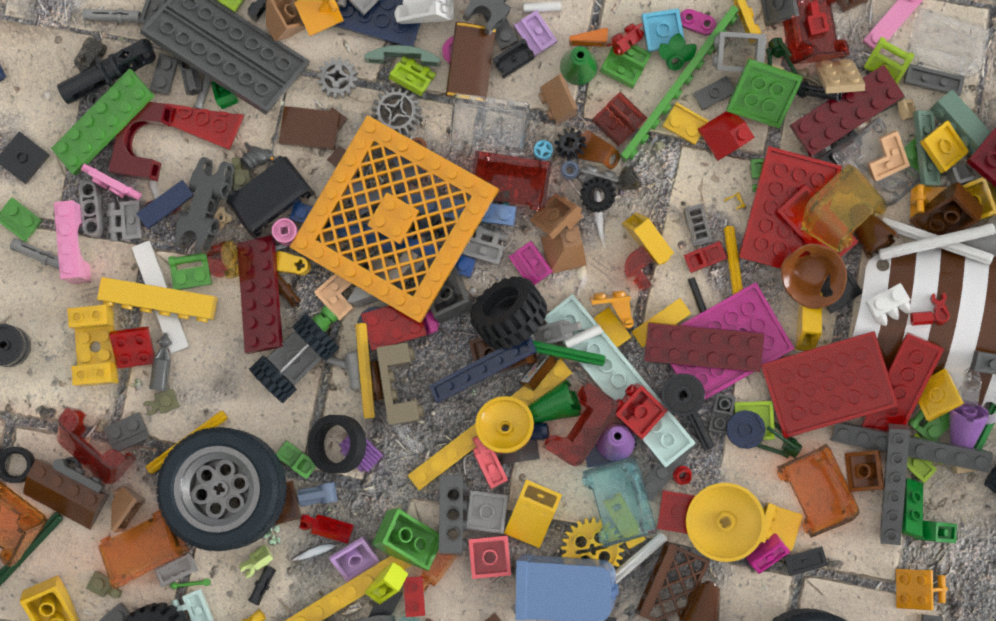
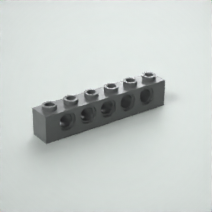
M888 423L884 472L885 489H883L879 536L880 544L901 545L910 435L909 425Z

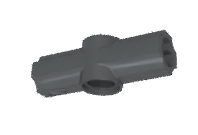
M178 58V65L181 69L186 94H199L203 91L199 72L192 67L185 69L187 64Z

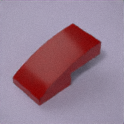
M721 241L683 255L690 273L728 259Z

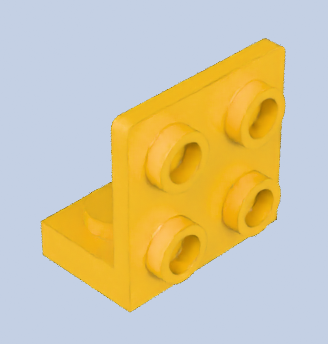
M765 503L763 509L765 531L761 542L765 543L766 540L770 539V536L776 533L788 549L792 551L803 515L771 503Z

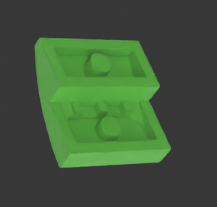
M629 43L630 49L622 55H615L613 52L614 48L612 47L599 72L633 89L652 53L637 45L631 46Z

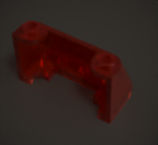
M797 0L799 16L783 22L787 48L792 54L789 57L792 64H804L849 56V46L846 40H837L831 5L837 0H817L819 12L826 13L830 31L809 36L805 17L810 16L807 10V3L816 0Z
M475 151L472 174L499 189L494 200L529 205L530 210L541 211V207L545 208L552 162Z
M589 382L583 383L578 391L577 399L586 408L566 438L558 435L549 436L542 446L543 449L572 466H579L584 462L617 411L616 401Z
M67 407L59 417L56 435L57 442L95 476L101 478L102 482L105 484L117 482L137 458L130 452L123 455L120 451L114 449L101 454L82 437V434L88 429L84 426V418L87 415L81 409Z

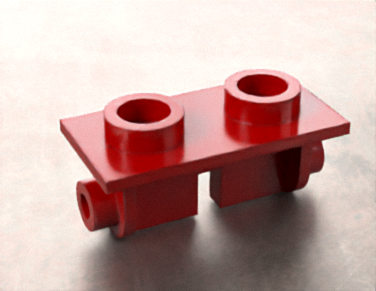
M629 24L624 28L622 34L614 35L611 38L612 41L606 46H613L614 54L622 55L631 48L629 43L633 46L643 39L644 32L639 29L643 24Z
M423 576L406 577L403 583L406 617L425 616Z

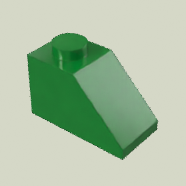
M923 521V537L915 538V540L956 543L957 524Z

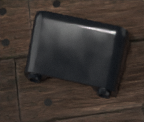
M287 156L277 157L269 168L238 191L234 190L229 193L226 203L254 239L262 234V227L266 229L269 227V223L297 202H302L300 198L306 197L309 199L315 194Z

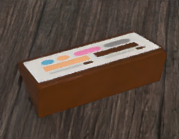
M541 354L537 359L538 363L532 365L519 383L534 391L557 363L554 356Z

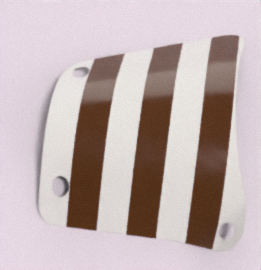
M933 248L886 259L890 265L887 271H880L876 267L877 261L880 260L879 254L872 257L868 261L865 270L862 298L853 337L875 330L887 371L907 332L943 347L944 351L932 375L947 369L962 400L966 402L965 405L972 406V403L984 406L987 402H992L996 405V374L970 370L974 350L996 354V257H993L991 264L987 265L941 248ZM901 283L911 299L909 301L911 306L910 313L932 311L934 313V305L930 301L931 295L935 293V298L940 301L941 294L945 293L947 299L944 304L947 306L950 318L944 325H937L933 322V324L912 326L910 314L904 313L898 308L899 319L895 320L886 314L888 322L887 326H883L875 320L865 302ZM996 412L993 415H989L986 424L996 422Z

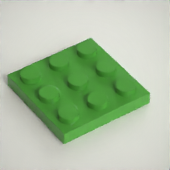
M748 58L726 110L727 112L780 129L803 78L800 75Z

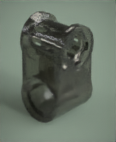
M89 36L74 59L75 66L82 72L95 65V57L99 55L103 58L107 51V45Z

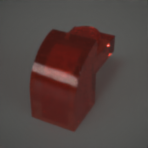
M642 245L627 257L623 272L627 281L634 277L635 280L633 282L639 290L643 289L645 292L652 284L642 270L650 265L653 260Z

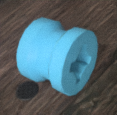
M541 140L536 143L534 155L537 160L544 162L552 157L553 147L550 142Z

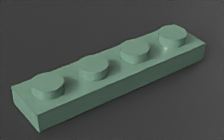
M917 110L913 112L920 184L925 185V187L941 186L940 171L920 143L922 139L935 130L934 111Z

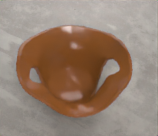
M806 244L786 257L781 266V277L786 292L793 300L804 307L819 309L835 303L842 296L847 282V270L842 258L833 249L818 244ZM805 251H809L811 254L799 258V256ZM830 275V288L833 294L829 297H822L820 293L822 285L827 276Z

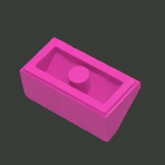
M775 533L765 543L759 544L746 558L749 564L760 574L789 554L790 550Z

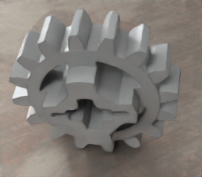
M332 57L331 63L324 61L326 66H320L319 69L322 73L317 74V77L321 79L317 81L318 85L322 86L321 91L325 92L327 90V96L329 97L333 94L335 99H337L338 95L345 98L344 93L346 92L351 95L350 89L356 90L354 83L359 81L358 78L354 77L358 75V72L354 70V64L349 65L348 59L342 62L341 57L338 58V61H335ZM343 68L347 69L350 75L344 73ZM340 75L341 78H339L338 81H335L334 78H337V76ZM326 81L332 83L333 88H330Z

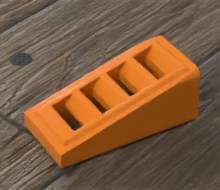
M608 28L572 35L569 37V45L606 47Z

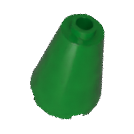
M578 46L566 52L561 59L560 71L563 77L572 85L580 86L587 84L597 73V60L585 47Z
M568 379L562 381L528 405L534 423L582 415L577 394L575 391L570 390L569 387L572 384Z

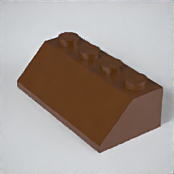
M43 459L35 460L26 476L23 494L90 530L109 497L104 492L98 493L53 468L51 463Z

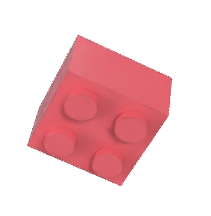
M508 535L469 539L472 579L511 575Z

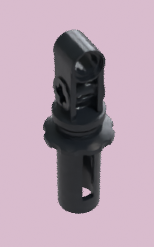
M140 39L119 52L108 55L106 59L99 55L96 56L95 65L57 84L58 91L67 104H71L105 85L112 87L116 80L129 68L135 72L155 61L156 55L149 39Z

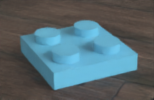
M679 8L641 15L647 52L659 51L660 44H669L671 37L677 33H680L684 38Z

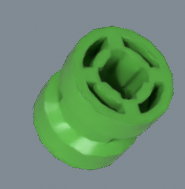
M324 306L321 312L312 319L326 332L329 329V325L335 323L338 317Z

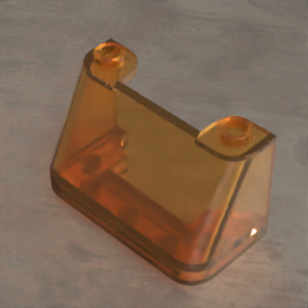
M823 444L777 466L778 477L781 481L790 482L806 516L802 524L803 529L809 534L810 538L849 523L860 514L856 500L827 444Z
M0 481V548L2 549L0 560L3 564L11 567L18 563L47 522V517Z
M160 510L152 514L153 518L113 538L108 536L100 540L101 544L98 545V549L113 590L121 588L157 567L189 553L185 542L174 534L175 532H172L169 526H167Z

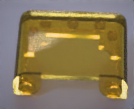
M849 164L810 199L805 208L801 229L840 253L845 247L848 248L853 242V231L871 214L874 217L884 214L887 209L886 201L860 171Z

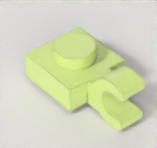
M265 544L251 553L249 555L250 559L241 563L239 568L241 572L248 569L244 573L247 578L251 577L255 572V568L258 571L273 560L269 548Z

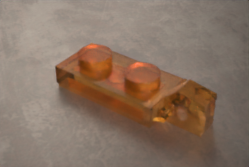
M438 549L430 570H423L421 574L424 579V592L430 584L435 586L439 583L457 556H440Z

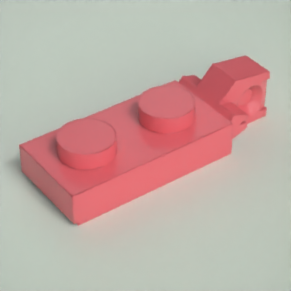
M478 436L473 437L472 439L476 446L473 449L474 456L489 488L493 489L508 481L496 453L486 448Z

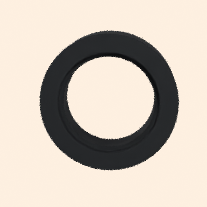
M327 415L322 417L314 424L308 438L309 456L314 465L326 473H348L354 470L361 463L366 452V436L362 426L354 418L346 415ZM336 425L343 427L350 438L349 452L344 460L339 463L332 462L324 450L325 436Z

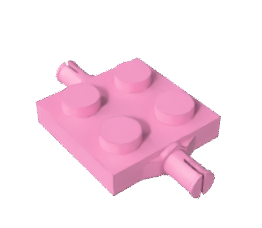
M83 164L81 171L93 177L91 181L104 189L109 187L108 190L121 198L124 196L133 197L137 200L141 198L142 193L137 192L132 187H127L98 171L96 168Z

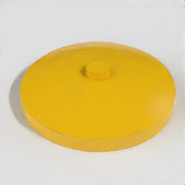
M717 483L701 490L691 501L686 515V528L692 544L704 556L715 561L732 562L745 558L758 547L765 531V515L759 500L748 489L733 483Z

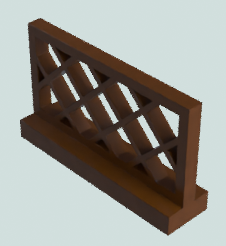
M666 541L635 613L651 621H662L660 619L665 618V621H669L667 617L677 613L679 621H681L701 584L710 560ZM677 551L684 553L685 562L676 564L674 558ZM696 560L704 562L701 570L693 571L691 562ZM688 564L691 574L681 577L678 568ZM675 569L679 579L669 582L667 574ZM693 577L695 583L693 588L686 590L683 580ZM680 582L683 592L673 595L670 586ZM667 587L671 597L661 601L659 592ZM685 595L686 605L678 608L675 598ZM672 600L676 610L666 613L663 603ZM660 605L663 615L656 618L650 616L653 607Z

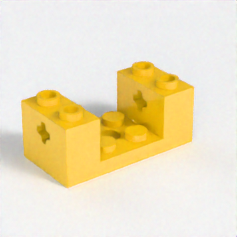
M108 305L67 308L68 327L75 330L77 366H71L72 385L87 387L119 384L118 369L109 337L110 331H115L113 308ZM94 342H99L101 345L98 352H93L91 349Z

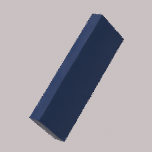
M181 180L136 214L149 230L190 200L194 194L184 180Z

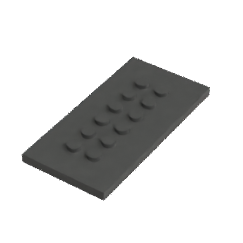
M167 0L140 29V34L265 115L268 114L310 63L308 59L280 41H274L271 35L216 0Z

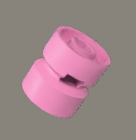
M288 218L278 219L272 226L273 237L283 246H290L299 232V228Z

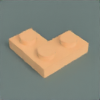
M896 130L878 138L884 156L867 163L873 181L881 180L910 166L899 132Z
M334 274L314 293L341 321L354 309L342 296V293L353 284Z

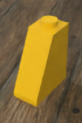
M635 212L622 223V226L653 262L661 265L670 260V256L674 252L649 218Z
M799 304L795 350L807 351L808 349L816 348L822 334V308L810 309Z

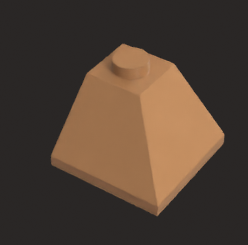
M266 0V27L274 41L290 38L306 29L294 4L298 0Z
M574 226L571 230L568 228L563 229L554 239L548 235L540 237L546 262L553 270L552 274L587 266L578 226Z
M128 486L119 487L113 494L111 530L114 533L123 532L146 500Z

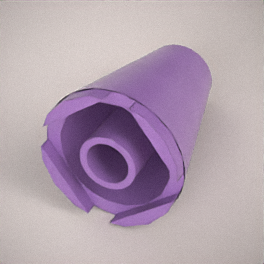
M963 401L964 404L949 411L950 444L974 448L989 419V412L983 406L975 403L969 406L965 405L966 402Z
M609 423L598 432L596 446L599 453L605 459L614 462L622 461L632 453L635 446V438L632 431L626 425Z

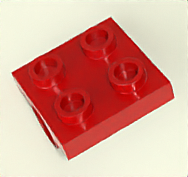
M148 326L110 331L109 337L117 369L153 364L155 352Z

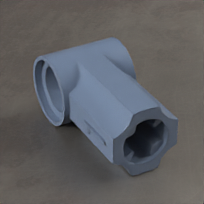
M335 482L298 490L300 506L338 501Z

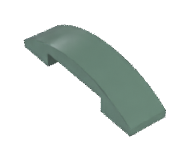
M386 46L364 54L366 63L385 64V57L405 56L407 58H421L422 66L441 67L439 57L424 49L412 46Z

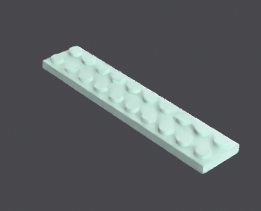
M573 294L549 312L546 318L543 319L547 324L568 319L570 324L580 321L582 329L573 331V335L598 325ZM603 330L602 334L570 347L605 356V363L602 367L579 363L612 404L617 399H622L626 395L625 390L629 385L638 383L664 406L662 401ZM669 410L643 438V442L665 468L695 444V441Z

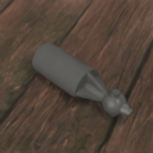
M164 333L163 337L157 340L161 348L155 358H153L149 389L167 390L171 363L167 347L172 345V341L168 338V333Z

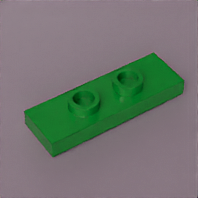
M906 478L902 534L919 539L923 537V483Z

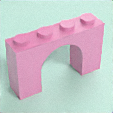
M73 200L54 202L60 279L70 284L90 283V263L83 260L78 242V227H82L80 204Z

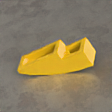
M679 298L631 333L640 346L644 347L646 344L648 322L677 324L688 317L691 312L682 299Z

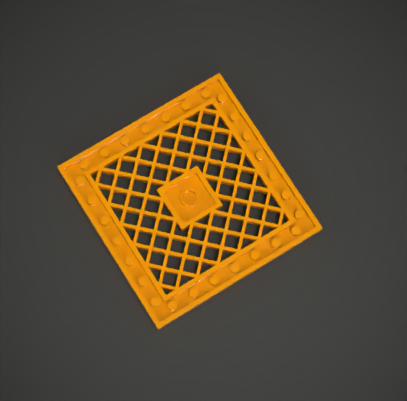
M367 115L291 243L290 248L417 322L422 323L499 189ZM385 148L395 154L387 156ZM381 149L383 157L374 160L372 151ZM369 153L370 161L364 162ZM401 157L411 163L403 165ZM398 158L399 166L390 169L388 160ZM385 161L387 170L377 172L375 164ZM372 165L374 174L364 176L362 168ZM414 167L416 175L406 178L404 169ZM418 167L426 170L427 172L419 174ZM359 170L360 178L354 179ZM401 171L403 179L393 182L391 173ZM388 174L390 183L380 185L379 177ZM430 176L432 185L423 187L421 178ZM434 176L440 178L443 182L435 183ZM375 178L377 187L367 189L366 180ZM417 180L419 189L410 191L408 182ZM362 182L364 190L354 192L353 184ZM404 184L406 192L396 194L395 186ZM447 185L449 194L439 196L437 188ZM450 185L456 187L461 191L452 193ZM349 187L351 194L344 196ZM391 187L393 195L386 192L383 197L382 189ZM434 189L436 198L426 200L424 191ZM378 191L380 200L371 202L369 193ZM421 193L422 202L413 204L411 195ZM467 194L471 196L469 201L467 198ZM365 195L367 203L358 205L356 197ZM463 195L465 203L455 206L453 197ZM407 196L409 204L403 202L399 198ZM352 198L354 207L345 209L343 200ZM450 198L452 207L442 210L440 201ZM437 202L439 211L429 213L427 204ZM338 204H340L341 211L334 212ZM379 204L375 213H373L372 206ZM424 206L426 214L418 216L420 211L416 207ZM368 207L370 216L361 218L359 210ZM464 208L463 212L458 218L457 210ZM355 211L357 220L348 222L346 213ZM453 211L455 220L445 222L444 214ZM342 215L344 224L335 226L333 217ZM440 215L442 224L432 226L430 217ZM427 219L429 227L420 230L417 221ZM330 220L331 227L324 229ZM369 221L367 226L372 228V230L364 231L362 223ZM359 224L361 233L351 235L349 226ZM414 224L416 231L409 233ZM454 225L453 229L449 234L447 227ZM346 228L347 237L338 239L336 230ZM444 228L446 237L436 239L434 230ZM333 231L334 240L325 242L324 233ZM430 232L432 241L423 243L421 234ZM375 233L377 242L367 244L366 235ZM379 233L383 234L389 239L380 241ZM417 235L419 244L410 246L408 237ZM362 237L364 246L354 248L352 239ZM349 240L351 249L342 252L340 243ZM405 241L406 248L397 250L395 242L401 245ZM444 242L439 251L437 243ZM391 243L393 252L384 254L382 245ZM336 244L337 252L327 246ZM434 244L436 254L426 256L424 247ZM378 246L380 255L371 257L369 248ZM420 248L423 257L413 260L411 251ZM365 250L367 259L358 261L356 252ZM407 252L409 261L400 263L398 254ZM352 253L354 262L344 257V255ZM394 256L396 265L387 267L385 258ZM435 258L432 265L429 268L427 260ZM381 259L383 268L374 270L372 261ZM424 261L426 270L416 273L414 264ZM368 263L370 271L360 265ZM410 264L413 274L403 276L401 267ZM397 268L400 278L390 280L388 271ZM384 272L386 280L380 278L376 274ZM425 275V277L419 285L418 277ZM414 278L416 287L406 289L404 280ZM401 282L403 290L399 289L398 287L392 284ZM415 292L413 296L408 293Z

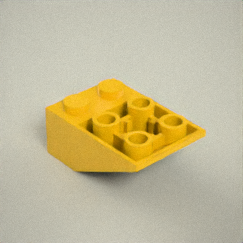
M526 479L504 534L540 548L562 494Z

